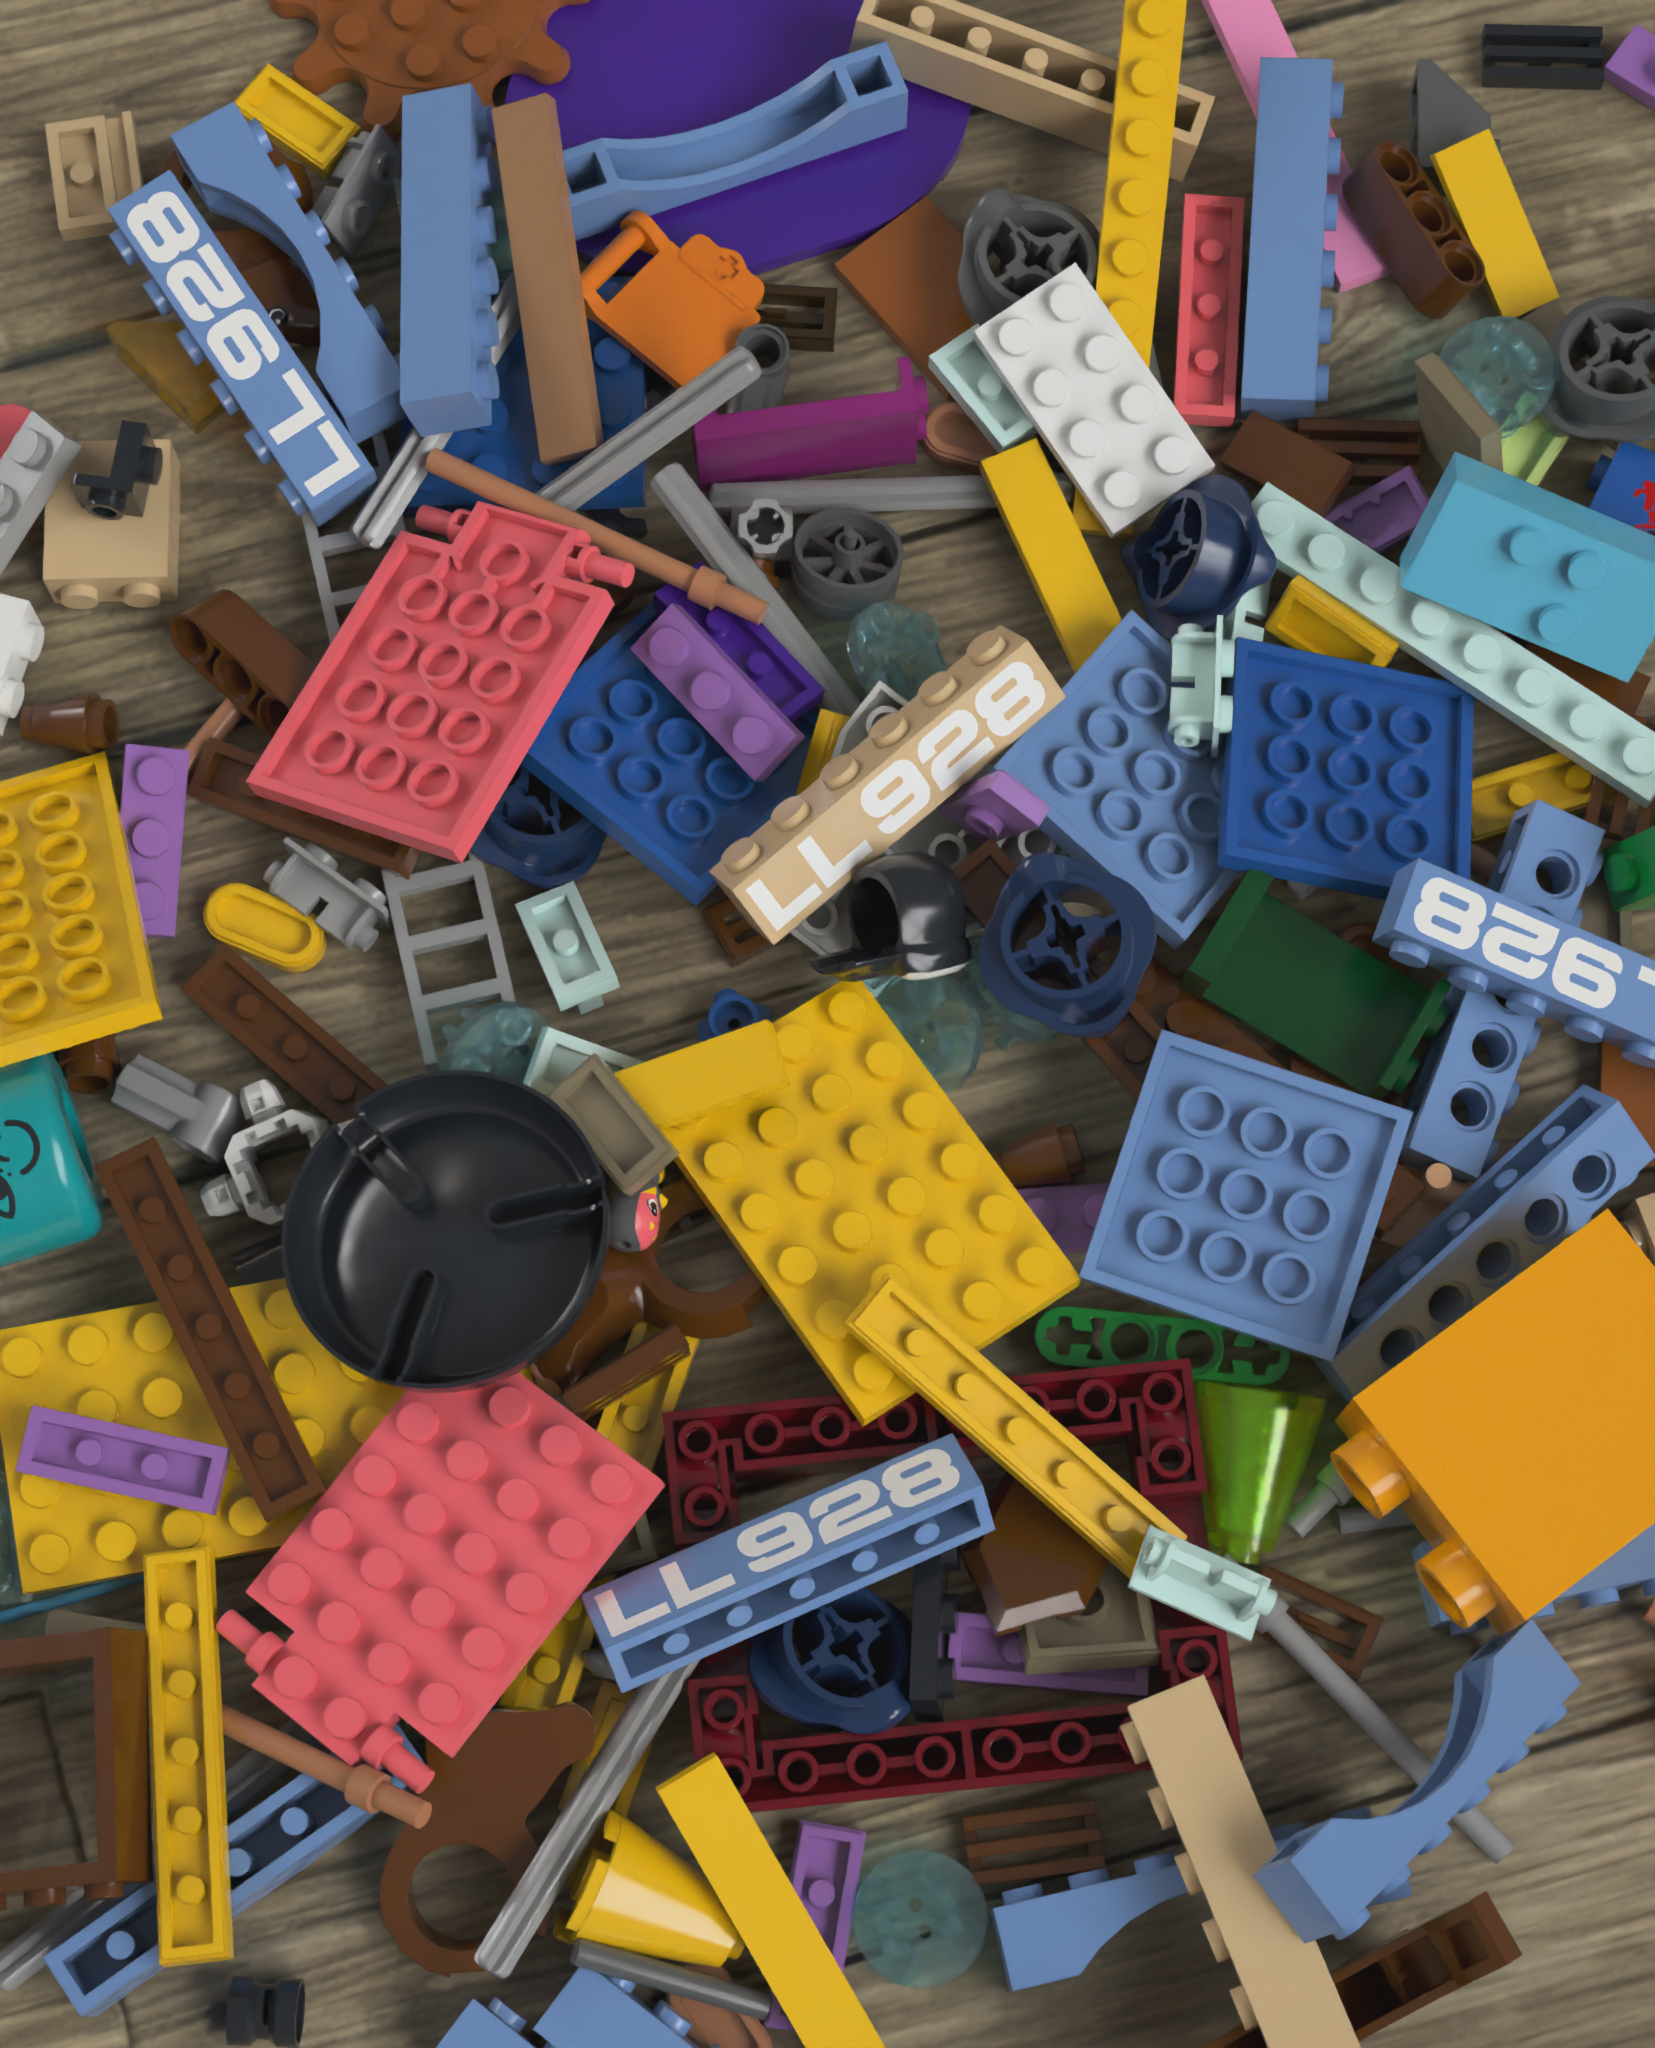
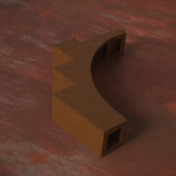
M1487 1891L1410 1930L1406 1929L1362 1951L1329 1973L1358 2041H1361L1437 1999L1510 1964L1522 1956V1953ZM1242 2022L1222 2034L1194 2048H1267L1258 2026L1245 2031Z

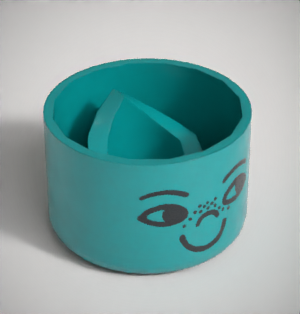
M52 1052L0 1068V1268L89 1240L98 1235L105 1221L103 1196L98 1174L94 1168L95 1163L69 1086Z

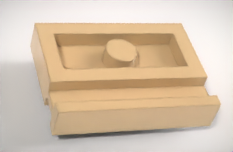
M131 111L122 112L123 117L105 119L104 115L45 124L58 227L63 242L109 235L117 230L107 209L144 186L136 126Z

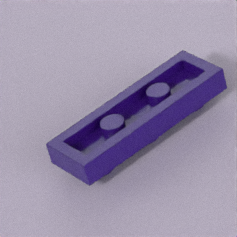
M700 560L692 567L699 570V568L705 564L702 560ZM669 583L654 593L652 606L660 615L671 603L681 605L792 723L822 702L825 689L762 623L756 625L718 606L709 610L688 600V592Z

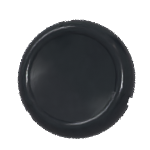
M450 1070L420 1074L381 1088L352 1106L359 1117L349 1123L343 1130L334 1122L323 1133L303 1161L294 1179L285 1206L281 1234L282 1266L293 1304L304 1324L334 1357L349 1368L374 1381L385 1382L411 1392L455 1393L477 1389L508 1378L535 1363L552 1350L580 1319L597 1289L607 1260L611 1228L610 1206L605 1191L606 1184L602 1169L584 1133L563 1109L541 1092L519 1081L482 1071Z

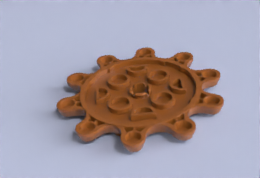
M268 0L270 8L277 16L286 19H306L315 24L318 29V35L313 44L296 58L292 68V80L315 96L327 92L334 85L342 82H353L360 85L367 93V102L362 116L364 131L371 133L376 124L381 125L391 140L402 133V96L472 83L483 106L490 105L492 108H495L492 98L494 88L501 79L509 75L522 74L543 85H553L562 81L571 69V59L568 51L548 35V20L561 7L581 5L591 1Z

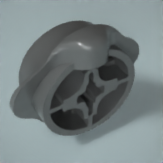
M1003 188L988 190L980 197L972 209L963 232L964 247L958 269L957 282L960 300L967 315L975 324L978 323L981 326L1062 272L1063 268L1068 265L1071 266L1075 262L1094 288L1099 231L1084 214L1068 205L1048 202L1028 195L1011 193ZM993 252L1001 260L999 267L1003 274L998 278L993 275L987 260Z
M1619 296L1600 297L1577 306L1562 319L1550 340L1547 364L1538 391L1543 424L1551 435L1559 438L1570 436L1582 439L1611 440L1621 443H1636L1655 438V385L1650 381L1655 375L1654 299H1630ZM1588 354L1591 358L1586 361L1585 368L1575 373L1573 366L1579 359Z

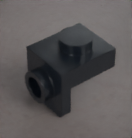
M121 421L110 477L81 473L73 474L71 487L81 508L91 515L106 520H119L123 518V515L143 517L149 485H157L159 483L163 465L162 449L155 446L147 424Z

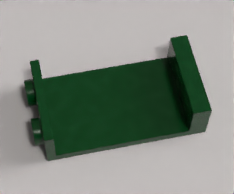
M1249 869L1178 986L1355 1093L1379 1101L1390 1090L1400 1095L1420 1061L1411 1057L1419 1040L1423 1037L1431 1042L1450 1012V1008L1443 1005L1442 1001L1452 984L1440 978L1430 990L1424 988L1266 893L1274 877L1264 871Z

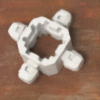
M263 1079L240 1090V1103L245 1119L253 1121L254 1126L240 1131L231 1137L224 1155L231 1175L223 1174L206 1183L200 1191V1197L209 1216H227L242 1211L245 1207L249 1217L268 1225L282 1226L286 1203L277 1206L276 1201L269 1200L265 1182L255 1166V1163L259 1162L256 1152L265 1148V1144L297 1130H300L302 1134L308 1135L309 1144L312 1149L314 1144L330 1127L327 1119L306 1111L290 1109L282 1113L281 1109L286 1105L277 1087L269 1080ZM351 1119L337 1125L341 1130H343L349 1123H351L355 1119Z

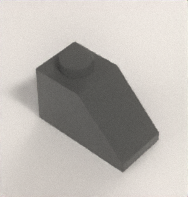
M1418 59L1409 89V150L1417 158L1441 197H1446L1430 155L1486 129H1490L1491 132V115L1431 59ZM1494 139L1501 155L1500 139Z

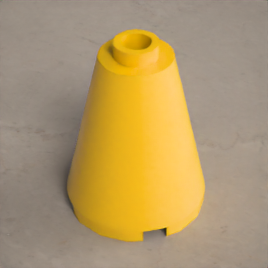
M609 1809L604 1822L600 1824L568 1878L565 1887L571 1889L570 1899L574 1900L572 1910L568 1911L558 1907L553 1929L555 1939L567 1944H574L579 1938H584L647 1957L715 1968L721 1967L727 1957L737 1960L746 1945L706 1875L627 1817Z

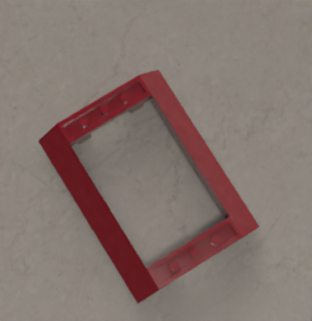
M1190 1358L1008 1377L1086 1447L1126 1443L1132 1487L1188 1536L1185 1541L1209 1551L1202 1497L1207 1491V1482ZM918 1392L862 1427L840 1394L662 1412L676 1553L740 1525L736 1483L868 1470L951 1433L955 1436L967 1459L990 1457ZM1150 1598L1161 1651L1159 1664L1155 1665L1158 1693L1205 1675L1239 1759L1242 1761L1243 1754L1226 1631ZM752 1637L700 1659L687 1680L695 1763L715 1752L750 1813L1152 1771L1148 1760L1135 1765L1120 1729L1121 1725L1131 1721L1127 1706L1136 1702L901 1726L868 1735L845 1732L762 1741L758 1697L748 1674V1656Z

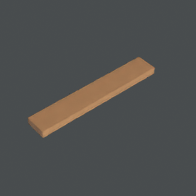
M543 93L492 108L491 111L540 462L552 466L587 456L604 443L556 100L548 93Z

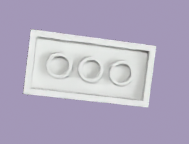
M1076 262L973 331L972 337L1110 538H1113L1168 501L1190 483L1205 476L1214 469V462Z

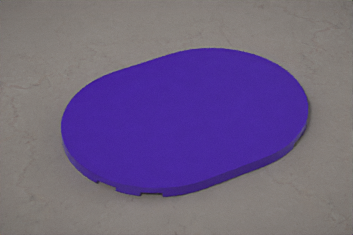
M591 0L581 5H567L559 8L551 15L547 24V32L555 42L561 44L568 51L571 59V69L568 75L558 83L543 85L535 82L528 76L513 74L508 84L505 105L543 93H548L555 98L563 151L599 138H656L716 124L747 112L781 95L809 77L829 60L848 54L856 19L864 0ZM903 79L908 89L907 128L651 215L650 217L669 240L679 248L694 235H706L718 246L738 252L753 275L854 245L870 238L925 196H928L940 181H944L962 148L969 122L971 104ZM620 226L576 241L577 254L582 257L583 262L589 264L621 232ZM638 249L612 276H635L654 256Z

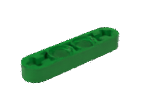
M1063 1306L1055 1307L1045 1312L1038 1321L1035 1330V1342L1040 1353L1050 1362L1067 1366L1098 1368L1178 1359L1175 1350L1177 1339L1182 1333L1195 1329L1203 1331L1210 1336L1214 1344V1353L1212 1359L1205 1366L1191 1368L1193 1379L1251 1385L1271 1384L1282 1377L1290 1361L1289 1350L1268 1343L1269 1349L1279 1351L1278 1364H1267L1265 1375L1253 1374L1251 1362L1231 1359L1234 1372L1221 1373L1218 1371L1224 1355V1343L1221 1333L1222 1331H1233L1189 1318ZM1068 1316L1072 1318V1327L1074 1329L1093 1332L1091 1319H1106V1324L1100 1337L1103 1359H1089L1087 1356L1092 1345L1071 1344L1068 1355L1058 1354L1056 1343L1046 1340L1045 1333L1047 1327H1058L1060 1317ZM1124 1323L1137 1324L1148 1335L1149 1346L1147 1352L1136 1361L1127 1362L1120 1360L1111 1349V1335L1118 1326ZM1236 1333L1237 1336L1233 1346L1245 1348L1254 1346V1338Z

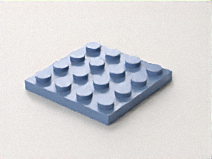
M1131 610L1063 686L1062 691L1066 698L1022 734L986 775L998 770H1004L1046 802L1050 810L1039 828L1072 858L1082 861L1103 873L1119 877L1134 886L1145 898L1152 911L1156 934L1175 950L1189 937L1241 872L1217 866L1224 734L1219 733L1217 757H1211V740L1199 739V744L1193 747H1181L1174 743V736L1168 732L1171 687L1195 688V683L1171 682V645Z
M1162 1029L1079 1278L1087 1283L1322 1362L1328 1361L1333 1363L1413 1112Z

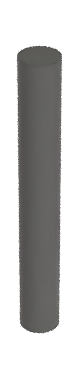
M579 1938L574 1942L571 1950V1965L760 2020L766 2018L770 2009L771 1993L584 1938Z

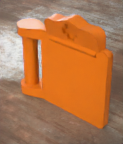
M633 210L620 223L621 232L580 272L586 318L596 322L678 390L735 349L738 336L747 327L759 323L760 315L756 309L762 302L765 287L763 282L748 270L744 259L738 252L718 246L703 234L692 236L679 248L669 240L650 216L640 210ZM638 249L653 255L654 257L608 304L596 292Z

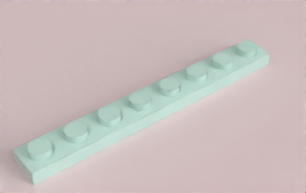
M1269 482L1265 484L1252 501L1251 506L1259 521L1264 538L1275 553L1277 559L1276 568L1293 579L1298 574L1399 642L1401 644L1399 648L1642 807L1647 808L1655 797L1654 731L1490 625L1401 588L1399 566Z

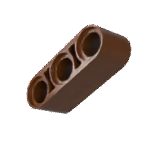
M1383 141L1344 180L1342 194L1348 207L1410 303L1425 317L1442 319L1483 282L1486 275L1485 266L1478 252L1417 158L1401 143Z
M222 589L175 615L170 621L169 632L171 641L177 652L269 737L273 738L317 666L240 596L230 590Z

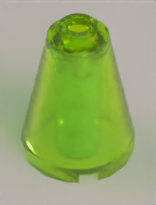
M1196 1380L1194 1392L1207 1482V1491L1203 1495L1207 1542L1220 1546V1557L1228 1553L1236 1562L1259 1564L1260 1552L1274 1553L1326 1414L1328 1399L1251 1385H1235V1387L1226 1386V1382Z

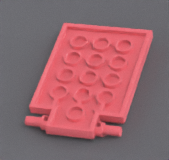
M478 501L472 511L457 509L453 513L428 505H422L418 509L415 517L417 528L446 536L450 544L406 531H400L247 778L246 783L255 795L461 864L463 863L615 605L607 589L586 583L596 579L626 588L632 583L635 574V568L632 563L601 555L598 547L589 545L591 537L585 530Z
M519 1372L487 1386L455 1393L406 1391L245 1591L250 1597L294 1631L286 1642L272 1631L263 1634L234 1609L227 1611L220 1618L216 1625V1631L246 1655V1665L259 1674L253 1682L252 1688L338 1758L351 1767H358L367 1762L379 1771L385 1768L416 1794H420L429 1786L435 1772L402 1746L404 1738L393 1729L402 1718L444 1753L453 1758L662 1491L665 1484L659 1477Z

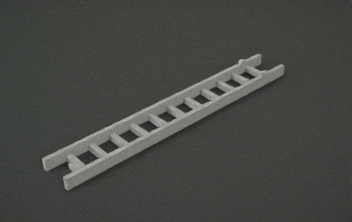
M383 430L372 436L379 465L373 467L378 482L391 463ZM305 511L301 515L331 644L341 628L337 612L353 609L367 585L332 592L325 557L367 548V546L356 541L351 535L350 530L320 537L317 524L308 511ZM403 514L384 544L394 542L401 530L407 532ZM470 851L468 852L469 861L413 873L410 875L409 880L381 870L423 1060L428 1073L440 1071L428 1014L502 997L515 1053L528 1051L484 861ZM475 880L483 919L410 936L401 897ZM488 938L497 978L423 994L415 955Z

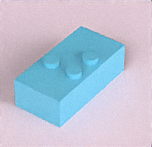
M1455 451L1400 556V587L1628 683L1655 637V536Z

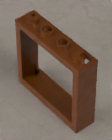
M104 1627L0 1641V1678L93 1666L98 1861L0 1872V1911L7 1910L6 1897L24 1895V1907L53 1906L66 1904V1891L84 1889L85 1901L111 1900L123 1897V1885L153 1882L146 1632Z

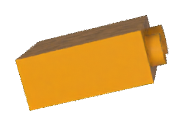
M1608 1208L1353 1397L1335 1419L1336 1424L1349 1439L1330 1454L1332 1463L1340 1478L1359 1503L1378 1519H1382L1397 1506H1401L1433 1548V1550L1415 1563L1416 1572L1437 1605L1462 1629H1468L1483 1616H1486L1499 1635H1505L1527 1621L1655 1523V1266Z

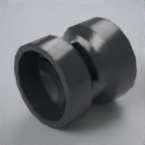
M234 1975L231 1980L227 2001V2044L251 2046L257 2039L270 2040L275 2047L299 2048L305 2016L306 1992L304 1979L281 1978L275 1984H262L256 1976Z

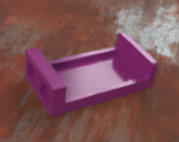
M910 356L897 358L896 391L717 415V409H715L691 426V438L699 489L701 492L709 491L710 486L714 483L786 481L916 463L917 440L927 439L925 413H929V403L924 376L913 377Z

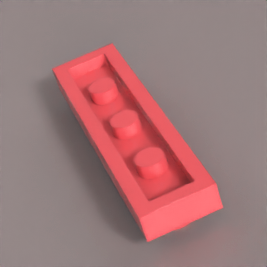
M1186 193L1184 196L1172 403L1187 425L1228 428L1233 426L1235 418L1245 197Z

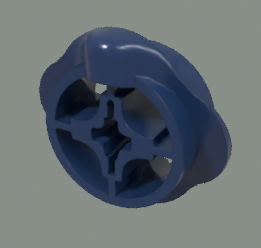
M1217 474L1198 478L1171 497L1148 527L1134 532L1124 539L1120 550L1122 563L1133 578L1149 625L1159 635L1169 640L1178 634V628L1183 624H1197L1203 628V632H1208L1216 624L1217 615H1223V619L1226 618L1246 592L1259 585L1266 584L1272 579L1277 567L1275 553L1264 538L1247 491L1234 479Z
M520 764L515 773L514 784L507 787L471 847L470 852L488 864L497 866L527 883L549 891L571 881H574L575 885H577L597 861L607 834L585 816L575 825L561 832V817L573 812V806Z
M1049 852L1032 854L1019 863L1004 884L992 918L983 931L979 946V962L984 981L996 1000L1016 1014L1032 1018L1063 1034L1087 1039L1102 1037L1111 1032L1121 1022L1135 1000L1140 981L1155 951L1156 927L1154 917L1145 898L1127 881L1114 875L1103 873L1071 857ZM1075 902L1090 905L1105 913L1107 917L1101 919L1098 914L1089 917H1077L1069 913L1063 903ZM1043 910L1046 918L1045 928L1040 935L1026 941L1028 948L1015 952L1016 943L1023 927L1034 915ZM1057 923L1062 926L1065 936L1070 937L1071 942L1077 946L1076 956L1079 968L1074 967L1070 955H1066L1063 948L1059 947L1058 940L1060 938ZM1121 938L1120 950L1113 965L1101 978L1093 982L1089 970L1090 963L1095 956L1108 950L1107 943ZM1033 972L1038 977L1051 973L1059 974L1068 979L1073 989L1057 990L1036 983L1027 975Z
M861 1588L752 1636V1644L748 1656L750 1681L756 1693L768 1706L805 1727L824 1732L846 1730L865 1735L887 1731L896 1726L912 1708L909 1700L912 1624L897 1607L883 1600L867 1588ZM792 1631L797 1636L793 1642L800 1653L801 1663H799L793 1648ZM868 1651H869V1654H870V1656H871V1658H872L874 1668H873V1666L871 1665V1662H870V1660H869V1658H868Z

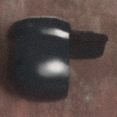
M921 852L890 854L870 861L854 873L848 889L847 910L852 933L850 949L821 955L808 960L810 967L822 975L836 976L839 981L858 982L890 975H896L907 980L928 979L963 969L971 961L972 947L966 938L965 896L959 877L941 859Z

